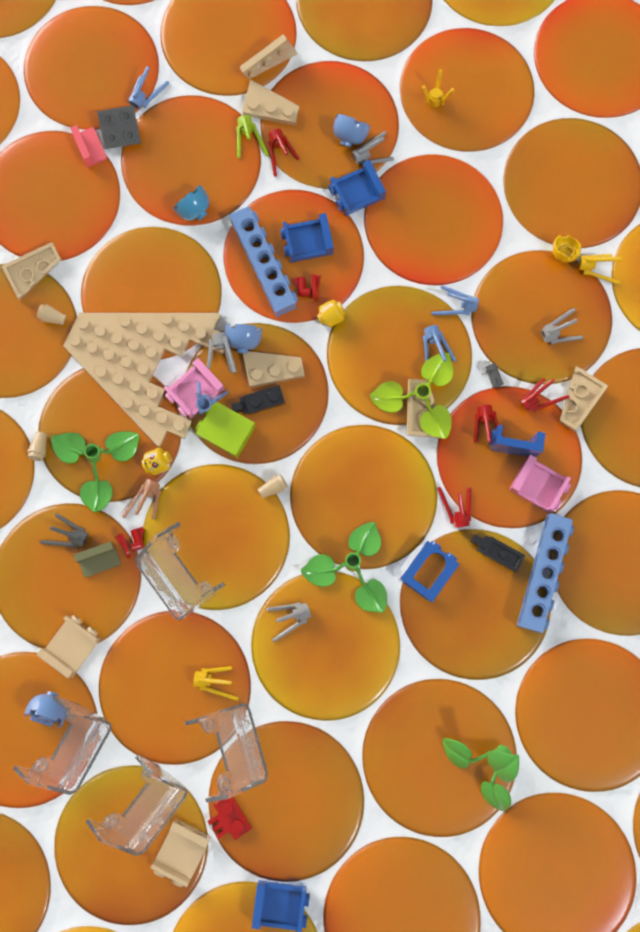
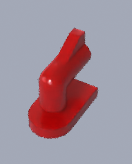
M311 274L312 288H306L305 277L293 278L300 297H309L313 293L314 300L319 299L321 275Z
M140 527L131 530L134 543L129 544L132 552L144 548V528ZM123 533L115 536L123 548L127 559L131 558Z

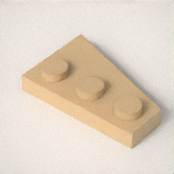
M283 34L242 64L240 69L248 79H251L298 53Z
M250 79L243 115L296 126L299 106Z
M53 242L2 265L18 300H21L61 261V258Z
M248 351V354H243L250 388L305 377L301 357Z
M576 366L567 394L570 398L565 401L559 423L576 433L607 390L608 385Z
M409 379L408 394L415 391L419 384H426L429 381ZM431 391L429 402L431 408L433 409L435 407V401ZM415 396L407 398L406 436L438 438L426 434L421 429V415L429 410L426 402L419 401Z

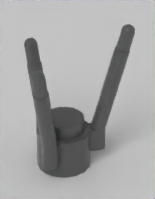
M56 513L55 517L76 530L68 532L53 526L50 527V530L69 536L68 540L71 542L40 541L41 544L78 549L79 546L84 547L88 533L85 532V528L77 526Z

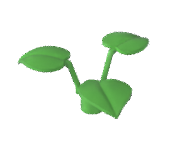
M127 431L114 433L105 441V445L109 450L99 449L96 444H88L86 446L84 438L77 433L51 436L53 450L62 462L72 464L78 461L79 455H85L86 459L92 464L95 482L88 481L81 487L80 498L93 512L103 510L109 504L113 494L112 486L108 481L99 482L96 463L101 460L102 453H112V457L116 461H128L137 451L140 436L137 433Z
M375 522L363 524L352 532L348 541L349 548L358 552L349 553L345 558V562H342L338 567L334 568V561L331 557L320 554L311 558L301 569V573L307 581L320 587L333 584L336 579L334 572L343 567H346L351 572L356 571L363 586L358 588L355 593L357 605L369 612L382 613L386 609L387 592L384 585L376 579H371L366 584L360 570V554L362 553L367 557L373 556L381 547V538Z
M444 738L443 746L445 753L451 763L459 768L465 769L469 766V762L475 763L487 757L488 764L493 768L494 774L491 778V783L484 781L481 784V793L492 807L506 811L511 805V796L502 785L495 784V779L498 776L505 782L514 781L519 771V755L511 754V751L505 745H498L493 751L489 750L481 756L471 758L472 752L466 745L450 738Z

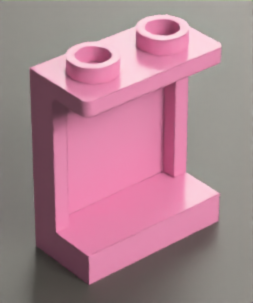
M199 358L193 362L194 366L169 388L167 386L164 388L167 392L165 394L166 398L172 404L176 402L179 406L177 410L184 417L188 415L190 419L199 413V409L196 406L198 381L201 383V393L208 394L212 398L217 397L225 390L222 383Z
M530 454L523 463L509 491L550 513L553 510H557L561 505L562 500L560 498L563 493L566 494L569 490L571 477H564L537 462V458Z

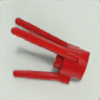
M279 128L269 132L270 140L267 142L270 148L274 177L277 176L274 147L277 149L282 148L287 156L286 144L296 160H299V156L289 143L286 135H283L282 130Z
M542 378L527 394L522 396L523 398L520 399V402L527 412L532 410L535 413L539 409L569 399L570 396L566 395L537 405L540 401L536 396L555 381V379H551L539 388L546 380Z
M481 405L477 407L478 413L475 414L474 443L478 441L480 420L481 423H485L487 441L491 443L489 423L493 419L495 427L497 428L499 425L496 411H493L492 405Z
M438 487V492L450 518V524H454L455 528L470 526L471 487L467 488L466 511H464L462 493H458L460 512H455V516L451 512L441 487Z

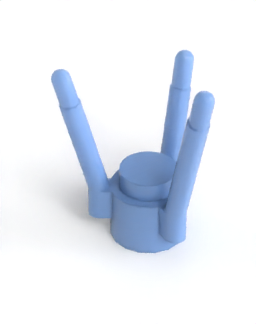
M149 66L146 67L143 75L138 77L133 92L128 99V103L134 105L136 109H141L142 106L146 108L148 103L169 85V81H166L150 97L145 99L146 95L140 89L149 72Z
M442 285L441 289L448 291V296L462 300L461 308H464V310L435 311L431 314L470 315V312H476L479 298Z
M438 325L425 328V335L422 336L425 362L429 359L428 342L437 345L443 361H446L440 341L450 354L451 359L455 362L456 358L446 342L442 331L439 330Z
M198 381L196 406L199 409V413L203 414L205 411H208L212 404L226 396L229 391L227 390L212 398L208 394L201 393V383Z

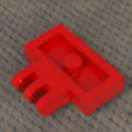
M229 793L213 805L218 814L207 822L210 825L217 821L218 824L211 829L213 832L219 828L222 829L216 835L218 839L230 832L234 840L252 829L250 822L232 793Z

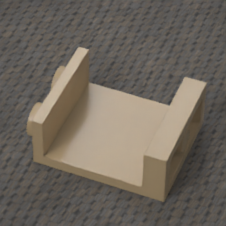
M75 615L72 617L65 616L63 618L65 620L64 624L47 647L41 648L37 653L38 657L67 678L74 677L101 640L97 636L98 632L90 626L88 628L83 626V621Z
M176 818L151 869L159 877L164 878L166 876L172 879V883L176 886L187 887L209 844L211 836Z

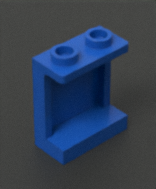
M370 160L363 163V168L336 180L334 176L331 177L330 185H328L331 195H335L337 199L336 204L339 211H343L345 216L385 199L386 191Z
M326 213L319 214V219L290 225H287V222H283V228L280 229L282 240H286L287 246H284L285 257H289L290 263L334 255Z
M498 425L491 433V443H488L491 445L490 451L528 457L531 454L537 457L543 452L546 433L537 432L530 438L529 442L502 437L503 425Z
M258 880L252 929H260V926L301 932L302 928H306L307 915L304 914V906H309L310 893H306L307 886Z

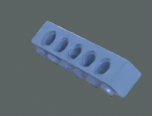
M250 206L230 214L231 224L276 318L296 309L298 298L295 292H291L288 287L290 285L287 275L283 276L281 269H283L279 259L275 260L273 256L275 251L272 244L267 243L265 239L267 234L264 228H260L257 223L259 218L256 211L252 212ZM247 227L254 228L252 231H245ZM254 243H261L260 247H253L252 245ZM264 258L269 260V262L265 264L261 263L260 261ZM274 274L277 277L274 280H270L268 276ZM279 290L285 292L282 296H277L275 293Z
M552 513L546 515L518 617L517 627L536 633H543L544 630H547L549 625V619H547L548 612H551L554 606V600H552L553 593H556L559 587L557 578L563 571V556L567 554L569 544H567L568 537H571L574 531L572 519ZM554 531L560 534L559 542L553 539ZM549 550L555 552L556 557L554 560L548 558L547 553ZM544 568L548 569L551 573L549 579L544 578L542 575ZM539 587L545 589L546 594L543 598L537 594ZM534 606L540 608L541 613L538 617L532 613Z

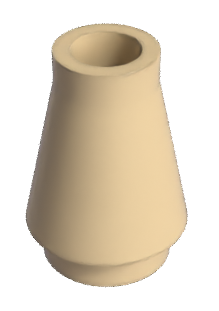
M41 304L37 312V319H40L41 322L60 324L62 326L67 316L48 304Z
M35 433V437L27 450L29 459L43 461L44 457H46V433Z
M279 474L274 475L263 486L258 488V491L264 499L265 497L284 492L288 485L283 476Z

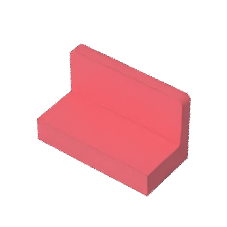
M77 125L70 128L87 167L107 160L94 127L82 132L79 131Z

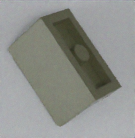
M111 541L74 554L75 561L80 563L84 577H89L121 565L115 543Z

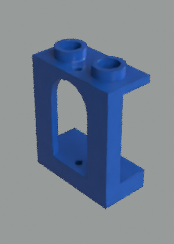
M427 541L399 579L430 603L434 601L459 566V563L456 562L457 558L449 552L445 554L440 550L442 547L434 541H431V543ZM436 553L445 559L446 565L428 590L413 579V577L428 556Z

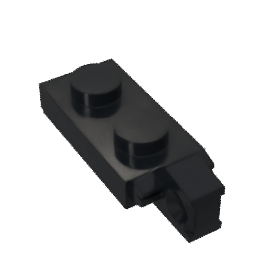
M280 385L245 395L239 398L240 402L231 404L232 410L236 413L243 411L244 415H251L284 405L285 400Z
M474 535L470 541L479 547L477 551L515 573L525 557L521 552L493 537L485 535L483 539Z

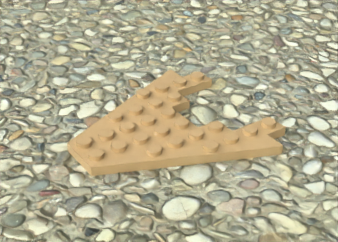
M79 313L63 346L144 433L161 448L168 432L185 439L193 422L159 407L166 391L164 388L150 383L165 351L182 357L189 341L209 349V339H213L212 334L220 333L215 329L221 314ZM213 347V351L224 355V350H216V347Z

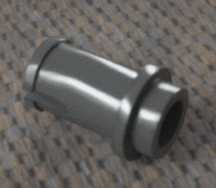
M496 363L486 366L485 373L489 376L492 388L497 387L495 379L499 386L504 385L498 370L500 367Z

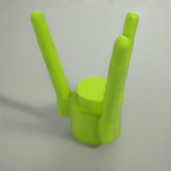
M240 116L237 119L238 126L236 127L237 158L241 157V133L250 140L252 131L265 155L268 157L269 153L256 129V124L252 123L251 116Z

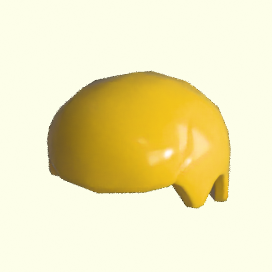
M558 235L554 240L553 255L558 261L564 263L573 262L580 256L581 245L577 239L570 235L566 237Z

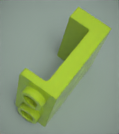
M216 402L208 411H205L206 417L204 420H200L195 429L197 431L196 435L225 450L237 459L256 427L255 422Z

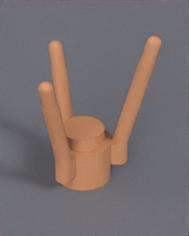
M146 479L122 517L125 518L141 495L143 496L137 506L135 515L139 514L147 497L153 499V496H155L152 519L155 520L159 497L162 492L159 490L160 484Z

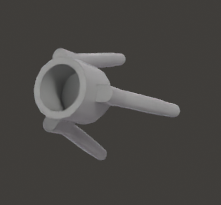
M386 131L352 151L357 165L361 163L363 165L364 162L368 161V158L371 157L369 149L385 140L383 136L386 135ZM394 157L380 158L370 161L372 164L393 161Z
M575 308L550 324L543 326L541 334L545 343L550 342L553 345L559 342L583 339V336L558 338L560 336L559 330L576 323L578 319H573L558 327L554 326L575 312Z
M226 332L212 334L213 339H209L207 368L210 369L213 347L215 346L216 350L225 351L229 370L231 373H236L237 370Z
M301 602L266 609L267 611L293 609V613L278 618L276 620L278 623L291 618H295L296 621L300 620L272 639L273 642L298 626L307 623V619L311 618L307 603L301 604Z

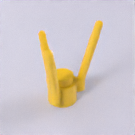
M441 69L438 72L436 86L429 94L426 86H422L425 102L429 103L432 107L443 106L445 101L455 91L452 88L443 97V92L439 89L442 77Z
M612 254L581 255L579 270H584L583 275H591L619 285L620 281L591 270L596 268V262L621 261L622 258L613 257Z
M232 666L211 669L202 668V671L195 672L194 687H200L199 690L208 691L228 699L239 700L236 696L207 687L211 686V683L231 685V681L212 679V674L209 673L232 670Z

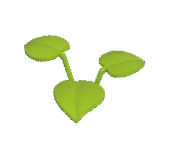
M445 353L446 361H443L441 355L437 354L423 364L421 375L424 379L429 380L428 383H421L416 387L415 391L402 396L403 389L397 382H384L370 394L372 402L379 409L388 413H394L402 409V399L415 396L419 401H425L429 410L421 415V429L430 436L446 439L451 430V415L442 405H437L432 409L429 397L432 382L436 386H444L453 377L450 354Z

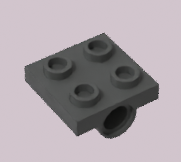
M134 105L97 111L105 149L141 143Z

